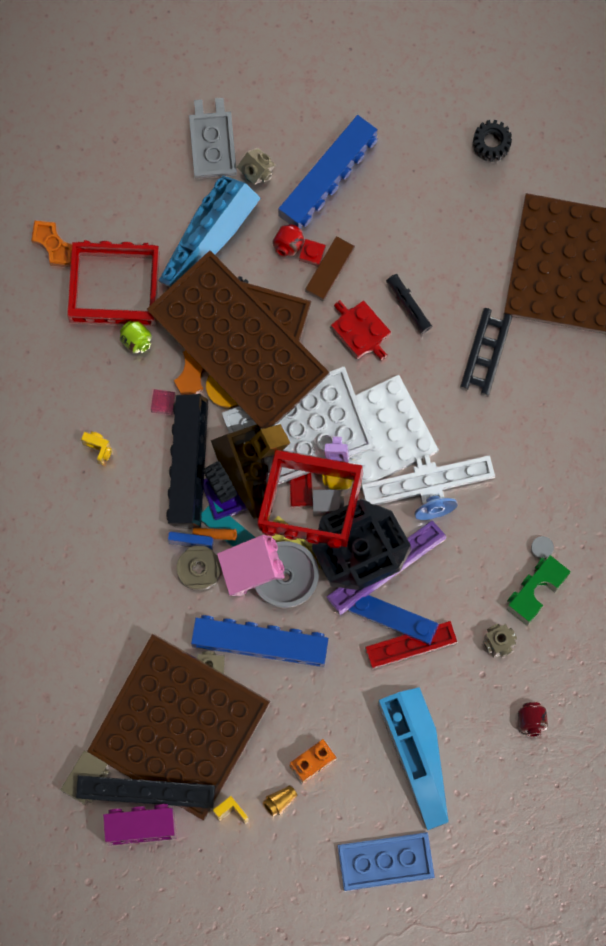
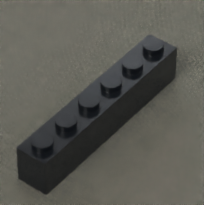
M201 394L176 395V401L173 404L175 415L174 424L172 425L173 445L170 448L172 465L169 468V476L171 478L168 489L169 509H167L166 517L168 524L175 528L201 527L203 469L205 468L208 399Z

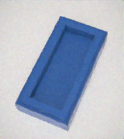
M169 532L168 542L171 545L186 547L206 546L213 550L214 541L212 537Z

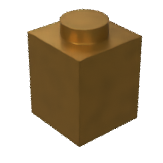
M281 424L261 429L250 440L260 459L275 455L276 450L283 451L290 444Z

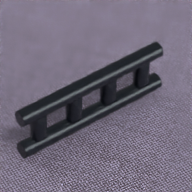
M484 308L460 388L468 390L470 384L482 388L481 395L488 397L511 324L512 315L504 314L503 320L490 317L492 310ZM487 325L500 328L497 340L484 336ZM481 345L494 348L491 360L478 356ZM476 364L488 368L485 379L472 376Z

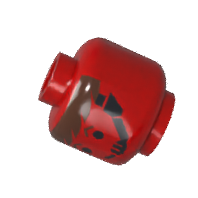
M293 224L280 227L272 241L277 254L282 257L295 256L304 242V236L299 227Z

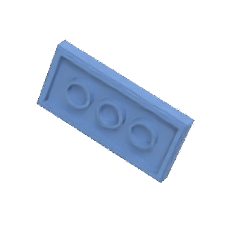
M428 832L338 845L344 891L435 878Z

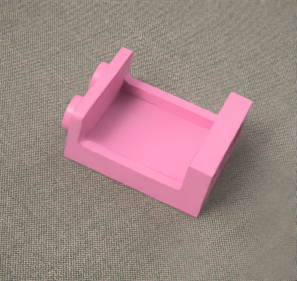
M261 535L217 553L230 596H242L247 594L249 589L275 579L281 580L285 578L283 573L284 565L278 557V546L272 536Z

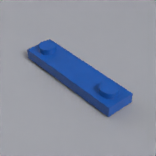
M370 595L360 598L355 602L354 606L348 609L350 613L428 645L431 644L439 626L437 622Z

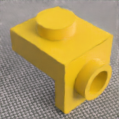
M93 431L90 434L84 432L81 439L82 444L100 451L97 461L98 464L103 465L105 460H109L112 453L109 440L103 439L101 434Z

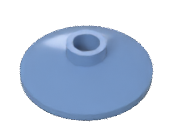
M432 496L414 514L416 519L430 520L452 512L457 508L458 503L452 498Z

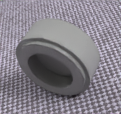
M544 536L537 537L531 545V552L538 559H547L554 550L553 542Z

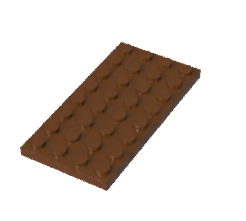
M211 250L147 308V311L261 429L278 424L330 375V372Z

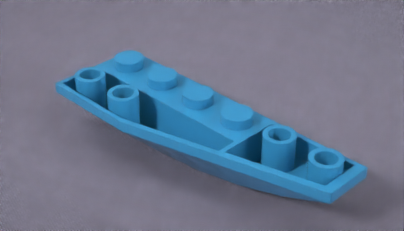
M222 175L215 182L211 192L202 200V204L197 209L158 281L171 287L209 250L216 254L236 233L261 198L245 182Z
M420 687L398 692L378 701L379 709L427 831L448 823L437 731Z

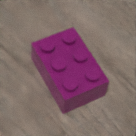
M168 804L155 805L152 810H146L144 806L132 807L131 812H124L122 809L108 810L109 814H103L105 842L108 846L177 839L175 812L173 808L168 807Z

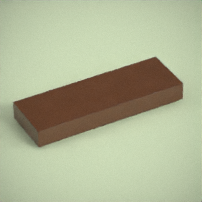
M336 236L305 288V292L324 302L354 251L355 246Z

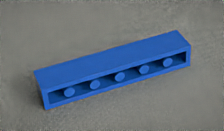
M357 115L278 208V216L288 224H293L300 229L302 226L306 227L312 220L311 215L316 210L320 211L326 202V197L329 194L332 196L339 187L338 183L342 179H347L352 171V166L362 161L365 156L364 152L368 147L371 149L376 144L378 129Z
M201 615V618H195L191 645L193 648L324 667L329 638L324 637L325 634L319 632H311V635L302 634L303 631L299 629H289L288 632L282 631L280 627L273 625L262 628L253 622H245V625L236 624V620L223 619L222 622L214 620L212 616Z

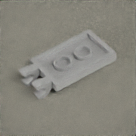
M215 98L216 113L207 114L203 112V100H194L195 115H189L195 179L237 175L231 111L225 112L224 98Z

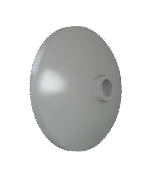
M289 541L276 542L278 557L284 565L283 573L289 575L290 578L287 581L275 579L254 588L264 601L273 606L282 608L294 607L305 602L315 591L319 578L318 565L311 552L302 545Z

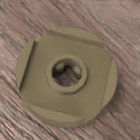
M192 546L179 557L177 561V574L185 587L191 590L202 591L209 589L217 583L221 574V565L218 556L208 547ZM197 563H201L203 567L205 566V570H202L201 574L193 571V567H196Z

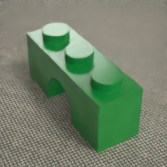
M551 555L546 560L542 558L535 566V569H537L536 573L533 576L528 575L521 583L523 586L522 590L519 593L515 591L507 600L510 603L507 610L526 626L529 625L543 607V604L535 598L534 589L539 586H546L553 592H556L571 573L569 569Z

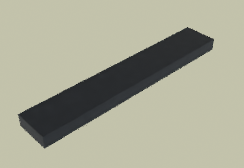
M78 775L76 799L213 808L215 785Z

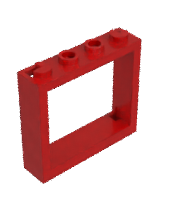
M84 240V242H72L67 315L69 323L125 325L130 321H138L144 326H156V319L148 311L77 308L80 256L152 259L150 306L157 300L159 246L149 245L148 243L134 245L131 242H122L121 244H112L109 241L91 243L87 240Z
M276 450L258 519L259 530L269 536L278 534L284 535L285 538L290 540H296L297 538L305 539L311 544L321 542L333 548L347 547L364 474L363 466ZM282 467L354 480L341 534L269 521Z

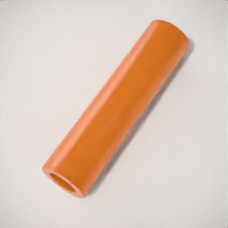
M193 528L192 531L193 535L208 536L215 540H236L237 538L236 529Z

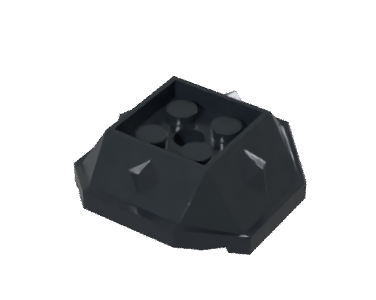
M364 499L357 500L347 547L333 548L321 542L312 544L311 547L330 586L361 590L400 572L412 550L411 544L393 512L384 507L371 504ZM348 505L322 516L318 530L341 534Z

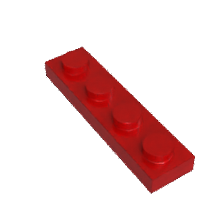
M451 621L439 624L430 645L407 635H402L366 646L365 649L371 668L375 669L456 644L457 639Z

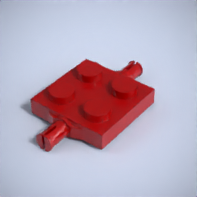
M341 300L334 304V307L341 316L331 324L330 329L358 360L366 353L373 351L380 361L383 360L388 354L380 347V344L390 336L391 331L364 300L350 309H347Z

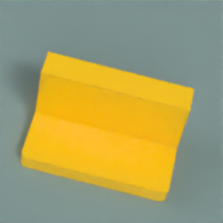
M232 796L213 810L214 815L219 821L234 810L245 824L249 822L247 815Z

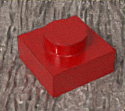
M305 239L299 261L319 266L326 245Z

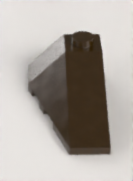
M257 424L211 440L217 460L221 463L253 519L259 518L267 487L266 472H268V465L265 464L264 458H259L250 441L260 431V427Z

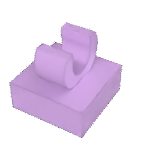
M333 437L332 444H325L326 459L349 463L348 445L342 443V437Z

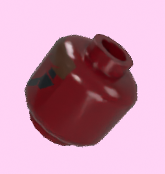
M538 702L523 704V707L518 711L520 731L527 733L529 737L541 736V732L548 728L546 708Z

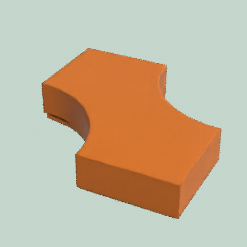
M34 220L32 243L42 246L48 252L50 266L71 268L72 244L64 242L58 236L56 223Z
M185 350L183 351L185 366L181 375L174 380V383L181 395L198 394L203 391L201 376L204 369Z

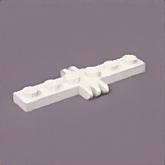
M425 455L424 465H422L421 458L416 457L417 466L413 467L414 473L362 484L364 499L374 505L420 495L423 505L427 503L426 500L429 497L439 496V498H444L442 490L493 479L495 474L490 455L441 467H436L435 462H430L429 455Z

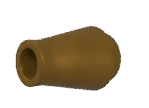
M289 785L266 796L263 805L271 816L280 815L289 803L297 797V793Z

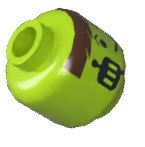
M130 321L121 328L120 341L131 353H143L150 348L151 332L141 322Z

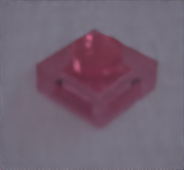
M154 389L151 412L173 415L176 393Z

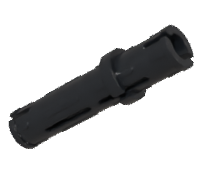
M398 274L389 277L386 282L395 293V299L401 302L420 330V333L424 334L429 331L433 326L411 296V290L405 287Z

